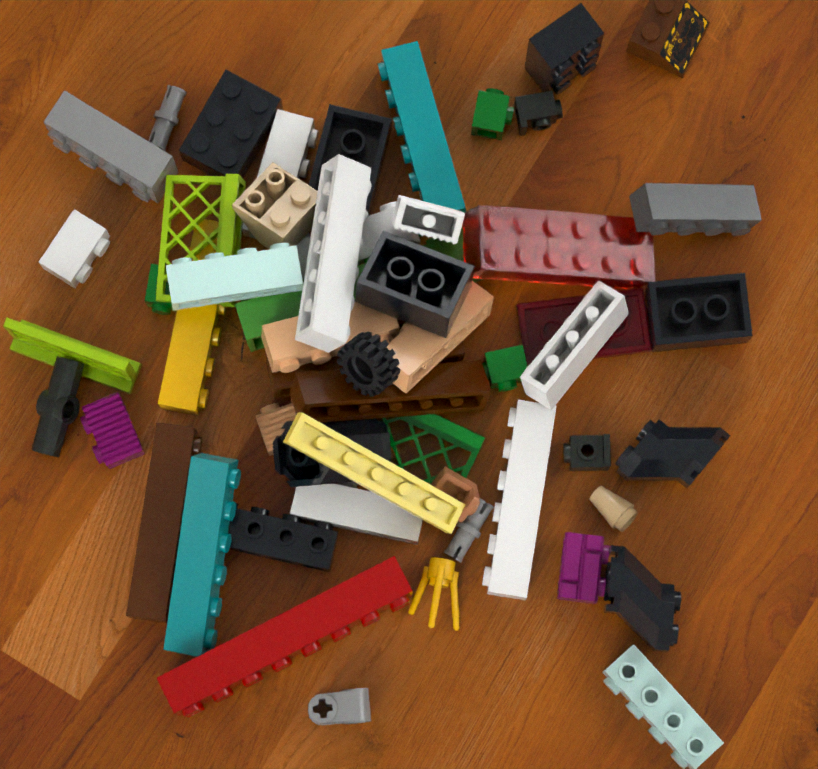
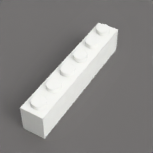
M340 154L324 163L321 167L295 340L328 353L344 345L350 336V313L355 303V298L353 297L354 285L359 275L357 264L359 253L363 247V239L361 237L363 224L367 218V196L371 190V168Z
M518 400L516 408L510 407L507 426L513 427L512 439H505L502 458L508 459L506 471L500 470L497 490H503L501 503L495 502L492 518L493 522H498L497 534H490L487 550L488 554H493L491 567L485 566L482 581L483 586H488L487 594L520 600H526L556 405L550 410L537 402Z

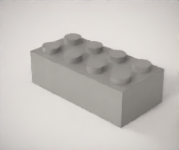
M65 90L44 120V124L49 131L47 135L54 140L52 144L67 154L70 150L80 156L79 161L93 170L96 167L101 168L107 172L105 176L119 186H122L123 183L133 188L132 193L145 202L152 199L159 203L165 194L166 175H177L179 173L172 155Z

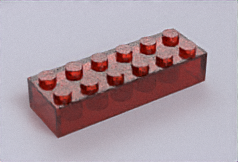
M478 205L465 212L463 220L464 262L475 266L473 278L594 286L599 280L611 288L638 289L646 286L648 282L655 281L654 237L650 232H637L634 217Z

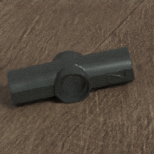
M59 356L56 357L49 387L42 391L36 404V410L40 419L32 445L33 451L54 457L60 456L68 424L73 423L79 414L80 403L78 398H76L84 363Z

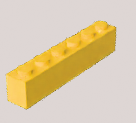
M204 219L199 226L209 236L218 228L219 222ZM196 227L192 236L191 251L205 239ZM217 237L213 240V242L216 244V246H217ZM209 244L196 257L198 260H204L206 255L216 253V250ZM213 304L177 310L158 405L161 409L199 416L200 408H206L209 389H204L206 378L213 375L215 358H211L213 345H219L222 330L221 327H217L219 314L225 315L227 307Z

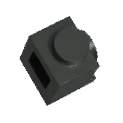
M553 90L515 97L514 109L520 136L526 135L527 128L533 127L534 131L550 128L551 124L556 123V119L563 118L561 102L559 99L554 100Z
M610 434L571 435L569 443L563 444L564 463H570V471H608L611 467ZM590 446L593 449V455L590 457L584 456L581 448Z

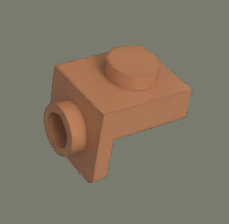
M444 466L430 484L466 504L458 522L463 523L468 515L471 516L476 512L480 504L477 484Z

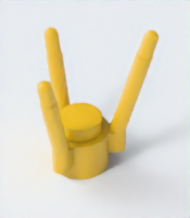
M430 558L429 567L424 566L422 578L408 613L410 615L415 613L430 579L429 585L434 586L428 627L434 628L441 589L448 588L450 583L453 629L458 631L460 628L457 584L459 572L454 571L456 562L449 559Z

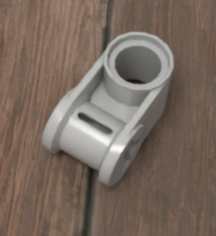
M355 688L315 695L308 704L309 718L313 723L323 726L371 722L368 688ZM320 701H325L327 707H332V711L327 712L326 718H320L319 713L313 712V708H317Z

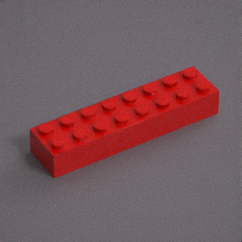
M393 556L157 677V681L173 713L190 718L205 710L204 703L212 699L214 702L219 703L233 696L234 692L232 689L243 684L246 688L251 687L264 680L263 673L271 669L277 673L293 665L292 658L303 654L306 658L322 650L321 643L331 638L336 643L352 634L350 628L360 623L365 628L381 619L379 614L390 608L392 613L403 609L410 604L409 598L413 597V590L396 557Z

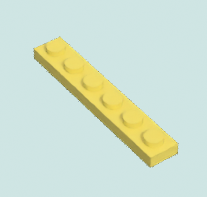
M302 412L297 413L283 441L287 445L445 533L452 534L466 505Z

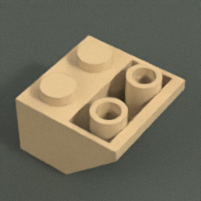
M272 162L232 204V208L257 241L270 249L271 245L277 243H289V246H295L312 230L318 191Z

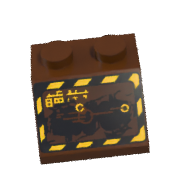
M649 0L629 40L626 52L683 78L710 22L687 0Z

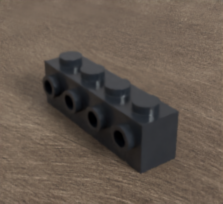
M236 503L234 519L229 523L228 534L232 536L229 550L330 572L339 536L338 531L332 530V524L314 521L313 526L301 523L302 518L298 516L283 514L282 519L269 516L270 511L267 509L252 506L250 511L238 509L239 504Z

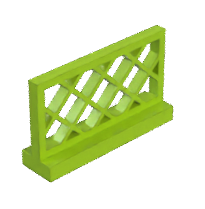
M226 174V176L166 175L156 289L157 302L172 303L170 294H165L166 282H168L166 265L172 264L168 260V254L176 244L179 243L188 253L184 258H191L194 261L198 260L196 255L209 244L216 250V253H224V256L237 255V251L241 249L243 221L232 208V204L242 195L246 188V181L239 174ZM188 184L193 192L179 204L173 197L174 185ZM193 184H201V185L196 189ZM210 185H222L221 196L210 205L201 193ZM199 197L208 208L193 220L184 208ZM173 203H174L177 207L172 210ZM220 206V211L218 214V212L215 209ZM182 212L191 223L176 235L171 229V220ZM213 212L219 219L218 228L208 236L199 224ZM196 227L205 239L191 251L182 239ZM216 237H217V246H216V244L213 242V240H214ZM236 301L219 303L223 307H236Z
M8 317L6 318L3 327L14 338L10 346L11 351L51 366L55 365L57 356L84 363L81 377L131 394L142 366L141 363L21 319V322Z

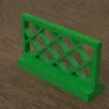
M438 414L402 416L389 420L382 418L388 427L390 446L393 447L399 464L396 466L405 470L404 466L422 461L428 478L423 481L430 484L437 475L431 476L426 458L443 453L448 468L454 472L463 470L461 476L467 478L486 437ZM400 419L408 422L412 436L395 441L389 423ZM414 426L425 431L416 434ZM431 433L437 436L441 450L424 455L418 437ZM414 439L420 457L402 463L396 445ZM442 439L454 445L445 448ZM461 447L471 452L466 465L455 469L452 468L447 454L448 450Z

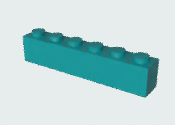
M418 41L381 50L382 62L377 63L381 81H388L390 88L385 90L389 109L395 108L397 117L393 118L396 135H403L405 145L400 146L404 163H411L413 173L408 174L412 192L418 191L421 201L464 212L463 222L467 221L465 203Z
M205 453L191 456L163 650L198 657L213 649L216 645L218 632L214 630L215 619L219 617L222 609V598H219L220 585L224 584L227 575V567L223 566L225 553L229 552L232 541L231 534H228L229 523L234 519L236 513V502L233 501L234 489L238 488L241 479V470L238 469L239 460Z

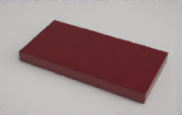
M643 288L617 291L625 296L629 314L593 359L652 352ZM585 295L519 303L516 305L521 344L523 345L527 366L541 352L545 344L563 325L566 318L576 309Z

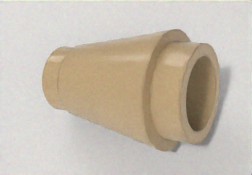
M602 485L589 498L612 529L617 528L623 532L638 515V512L634 509V504L604 488Z

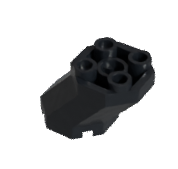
M375 418L321 422L391 462L390 434L387 425L383 421H378ZM293 421L285 422L281 428L285 429L283 434L276 436L273 441L275 470L290 480L286 481L290 487L354 482L284 443L283 441Z
M650 419L635 439L639 444L635 448L629 445L618 458L615 464L619 469L616 473L626 481H678L685 488H688L731 435L721 427H668L660 419L656 423Z
M611 545L609 555H614L615 557H611V562H608L606 567L604 601H610V604L604 606V613L617 614L653 651H669V647L677 644L679 626L678 624H673V619L676 611H680L681 592L675 591L673 584L660 583L625 546Z

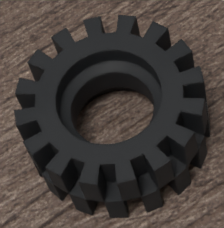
M372 332L359 333L341 347L337 354L340 357L337 359V363L343 366L339 370L341 374L348 376L345 379L348 384L352 382L354 390L358 391L361 389L362 395L366 396L369 394L370 397L380 394L398 379L399 376L397 375L400 373V368L396 367L400 364L399 360L393 359V356L396 354L393 349L388 350L387 346L389 343L386 340L382 343L380 342L381 336L375 334L372 337Z

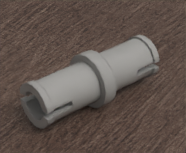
M167 85L159 111H155L154 118L156 120L148 140L163 151H166L173 127L178 125L179 118L177 116L187 93L185 90L171 85Z
M480 498V504L476 512L471 516L468 515L463 523L458 522L456 525L458 530L447 549L444 550V553L461 563L474 539L480 537L481 533L479 530L494 506Z

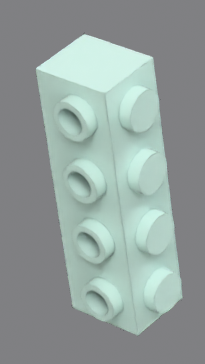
M289 243L273 244L269 250L257 251V248H244L238 250L237 255L224 256V253H211L206 255L204 260L192 261L191 258H179L173 260L171 265H166L173 311L303 290L297 245L289 246Z
M634 644L602 672L607 677L603 680L605 685L615 695L621 692L629 701L625 705L635 718L639 720L643 717L651 725L648 732L659 744L662 745L666 742L674 752L670 756L682 769H685L687 766L690 769H697L724 744Z

